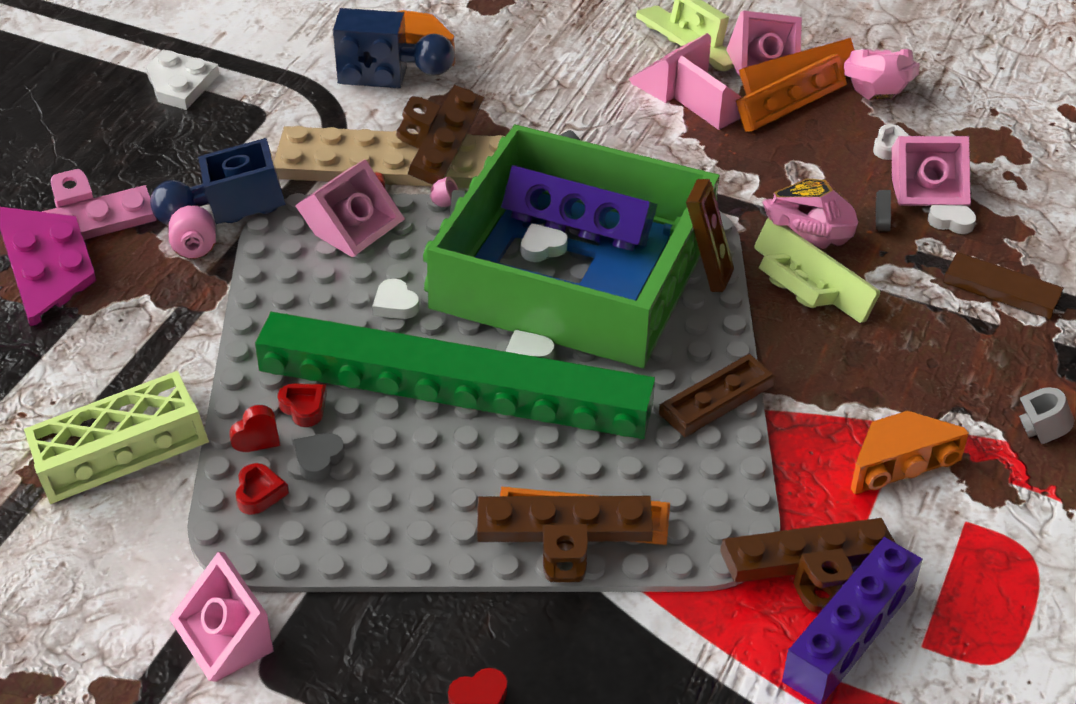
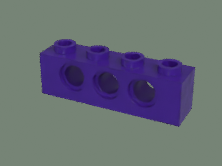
M512 165L501 208L511 210L510 218L532 223L533 217L546 220L545 227L558 229L563 232L566 231L567 226L580 229L579 237L599 242L601 235L614 238L612 246L634 251L635 244L646 247L658 204ZM544 191H548L551 196L550 205L546 209L541 210L538 206V197ZM582 200L585 204V212L581 218L574 219L571 208L576 201ZM616 209L619 212L620 221L616 227L609 229L605 223L606 214L610 210Z
M884 537L789 648L782 682L814 703L823 704L914 592L923 559Z

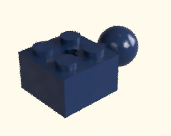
M340 8L333 27L338 84L401 88L407 69V62L415 63L423 73L432 76L447 72L454 62L455 52L453 45L446 37L440 34L425 35L416 44L406 43L404 12Z
M267 138L198 156L203 184L189 187L181 181H165L154 189L150 199V206L154 216L166 225H169L172 215L178 209L185 206L200 207L209 204L217 225L224 222L235 223L245 216L259 212L263 214L270 213L278 207L286 205Z

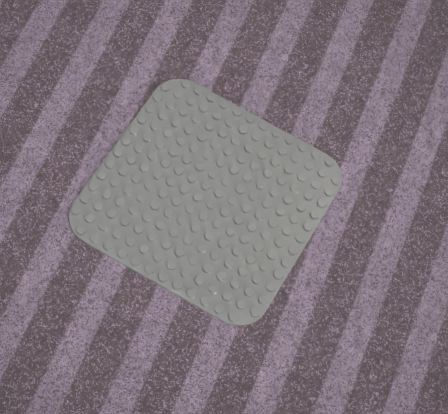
M301 193L292 194L284 199L286 205L280 206L270 213H256L248 220L238 241L205 423V431L209 443L201 445L188 517L187 530L190 547L195 559L204 570L217 552H224L252 592H704L722 590L743 583H734L720 552L724 538L780 531V515L762 393L685 438L659 415V404L749 353L757 359L741 241L736 227L721 211L719 212L734 265V271L724 292H711L702 258L700 257L644 369L554 344L553 360L655 377L653 408L645 439L624 437L605 432L585 430L259 371L255 342L271 311L506 351L514 332L428 309V292L424 290L427 263L423 261V253L428 241H433L439 233L442 221L450 217L451 206L439 207L435 205L431 200V194H389L405 220L354 257L347 255L315 236L295 206L309 195ZM570 226L566 227L564 233L567 235V238L598 246V243L594 240L579 237L580 229ZM515 238L499 263L580 283L594 258L566 251L558 257H547L540 262H530L521 255L522 239ZM400 279L406 283L407 290L417 294L419 298V312L417 315L409 319L373 316V302L378 287L384 280ZM294 383L326 384L327 396L322 420L312 427H301L295 424L292 420V415L283 413L279 408L278 392L283 386ZM265 405L270 407L275 414L281 446L252 452H239L235 450L230 442L229 431L231 426L237 421L243 420L244 412L252 406ZM324 433H333L340 436L344 442V458L341 462L332 466L330 474L325 479L319 481H310L302 477L295 452L294 439ZM260 463L270 468L288 484L289 494L259 514H245L239 510L235 492L240 486L238 475L244 466ZM501 486L597 496H651V501L670 502L667 545L639 542H588L587 571L584 579L581 582H549L543 570V542H478V496H500ZM559 562L557 567L560 570L567 571L573 567V564L571 562Z

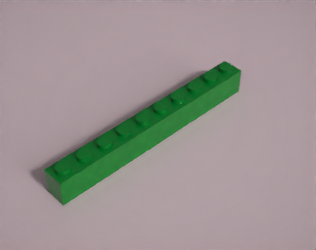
M272 311L255 342L258 368L261 372L605 432L624 437L645 439L653 408L655 377Z

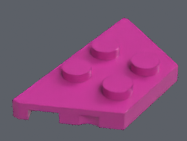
M0 207V231L29 325L34 326L41 322L40 315L51 307L57 305L60 308L71 300V297L76 292L83 291L96 281L95 272L76 216Z

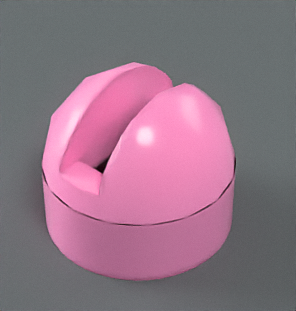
M451 177L438 180L431 187V200L439 207H450L453 190H459Z

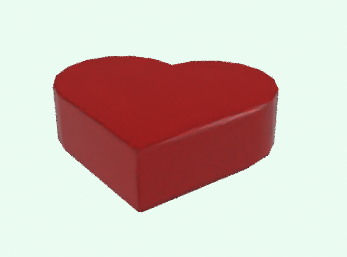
M294 383L283 386L278 392L280 410L287 415H292V420L298 426L312 427L317 425L322 420L327 396L326 384Z
M255 405L248 408L243 414V420L234 423L229 431L231 445L239 452H252L281 446L275 414L270 407L265 405Z
M249 464L244 466L239 472L240 486L235 494L237 506L245 514H259L289 494L288 484L263 464Z
M494 668L482 669L474 677H459L449 686V704H503L507 695V679L501 671Z

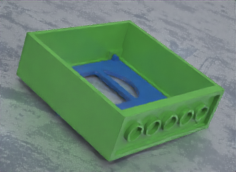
M514 124L506 137H501L495 153L487 157L481 173L473 177L469 190L464 197H459L453 213L448 219L445 218L442 221L439 233L434 240L428 241L425 246L423 261L427 263V276L424 290L428 292V309L511 332L519 330L542 335L551 339L554 344L644 369L701 257L686 200L697 179H710L717 201L720 175ZM512 165L658 204L646 247L635 244L634 251L612 246L614 238L601 235L599 242H597L598 246L567 238L566 251L594 258L580 283L499 263L515 238L523 239L528 230L527 227L531 225V223L510 218L512 211L501 208ZM544 191L538 197L539 208L541 210L546 209L551 202V196L548 191ZM582 200L576 201L571 208L573 218L579 219L585 212V204ZM612 209L606 214L605 223L609 229L616 227L620 221V215L616 209ZM537 217L532 219L533 224H541L546 221Z

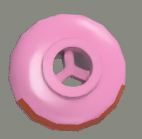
M185 206L178 209L172 215L169 221V243L179 256L187 259H198L212 251L216 243V225L212 215L206 209L198 206Z

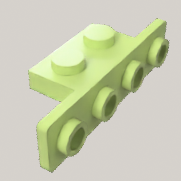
M674 0L672 14L657 5L637 10L636 18L646 23L648 28L657 30L665 35L669 41L678 43L681 46L709 33L711 37L709 63L718 71H728L735 68L727 48L723 46L729 16L702 0Z
M769 218L766 220L754 248L764 255L759 269L770 276L769 280L778 287L789 289L797 295V301L807 307L816 308L817 306L833 304L859 323L866 322L880 296V290L785 225H775Z

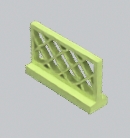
M178 371L24 429L35 463L34 467L50 504L209 443L197 407L192 402ZM175 387L168 397L157 396L160 392ZM135 404L129 412L119 411L123 406ZM148 406L159 408L154 415L143 414ZM92 418L96 419L90 427L80 426L84 421ZM110 421L121 422L114 431L104 429ZM52 433L57 434L51 442L37 440ZM71 436L81 437L75 446L65 444Z

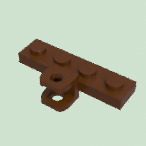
M455 84L441 109V105L417 96L410 97L403 109L402 117L404 119L396 132V137L399 140L419 149L410 165L408 175L432 185L446 177L482 107L485 97ZM413 109H421L424 111V113H417ZM407 129H414L418 134H412Z
M478 496V542H543V570L549 582H581L584 579L587 571L588 542L652 541L651 496ZM559 562H571L573 567L570 570L563 571L557 567V564Z
M876 518L724 538L720 552L734 583L795 575L793 584L800 599L809 610L818 612L822 611L842 585L853 574L852 567L860 566L884 537L893 542L895 541L883 519ZM815 591H825L830 597L820 598L815 594Z

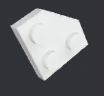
M164 49L146 66L148 78L153 85L158 102L185 110L220 75L219 65L216 63Z

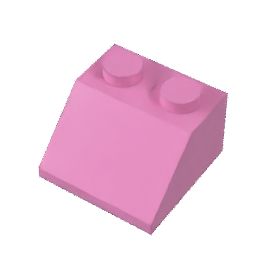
M898 136L891 147L892 182L899 206L971 205L969 136Z
M366 159L347 169L295 205L315 236L351 257L356 256L405 220Z

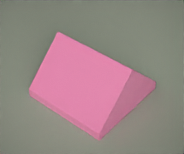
M741 11L727 47V52L738 76H740L739 70L744 67L801 52L802 17Z
M709 33L668 53L629 78L631 84L665 103L675 98L677 62L681 55L708 73L711 46Z
M681 55L677 62L675 99L718 130L741 119L735 101L741 98V96Z
M217 552L169 618L208 680L217 682L274 652L266 611L224 552Z

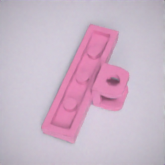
M80 169L52 176L51 187L55 197L56 208L42 211L76 216L83 240L157 221L151 210L150 196L146 185L93 198L88 179ZM66 181H74L77 183L76 186L71 189H67L63 186V184Z

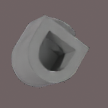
M1052 387L1042 388L1020 397L1026 413L1020 415L1019 418L1029 438L1037 435L1042 445L1067 434L1072 429L1074 417L1066 396L1061 390Z

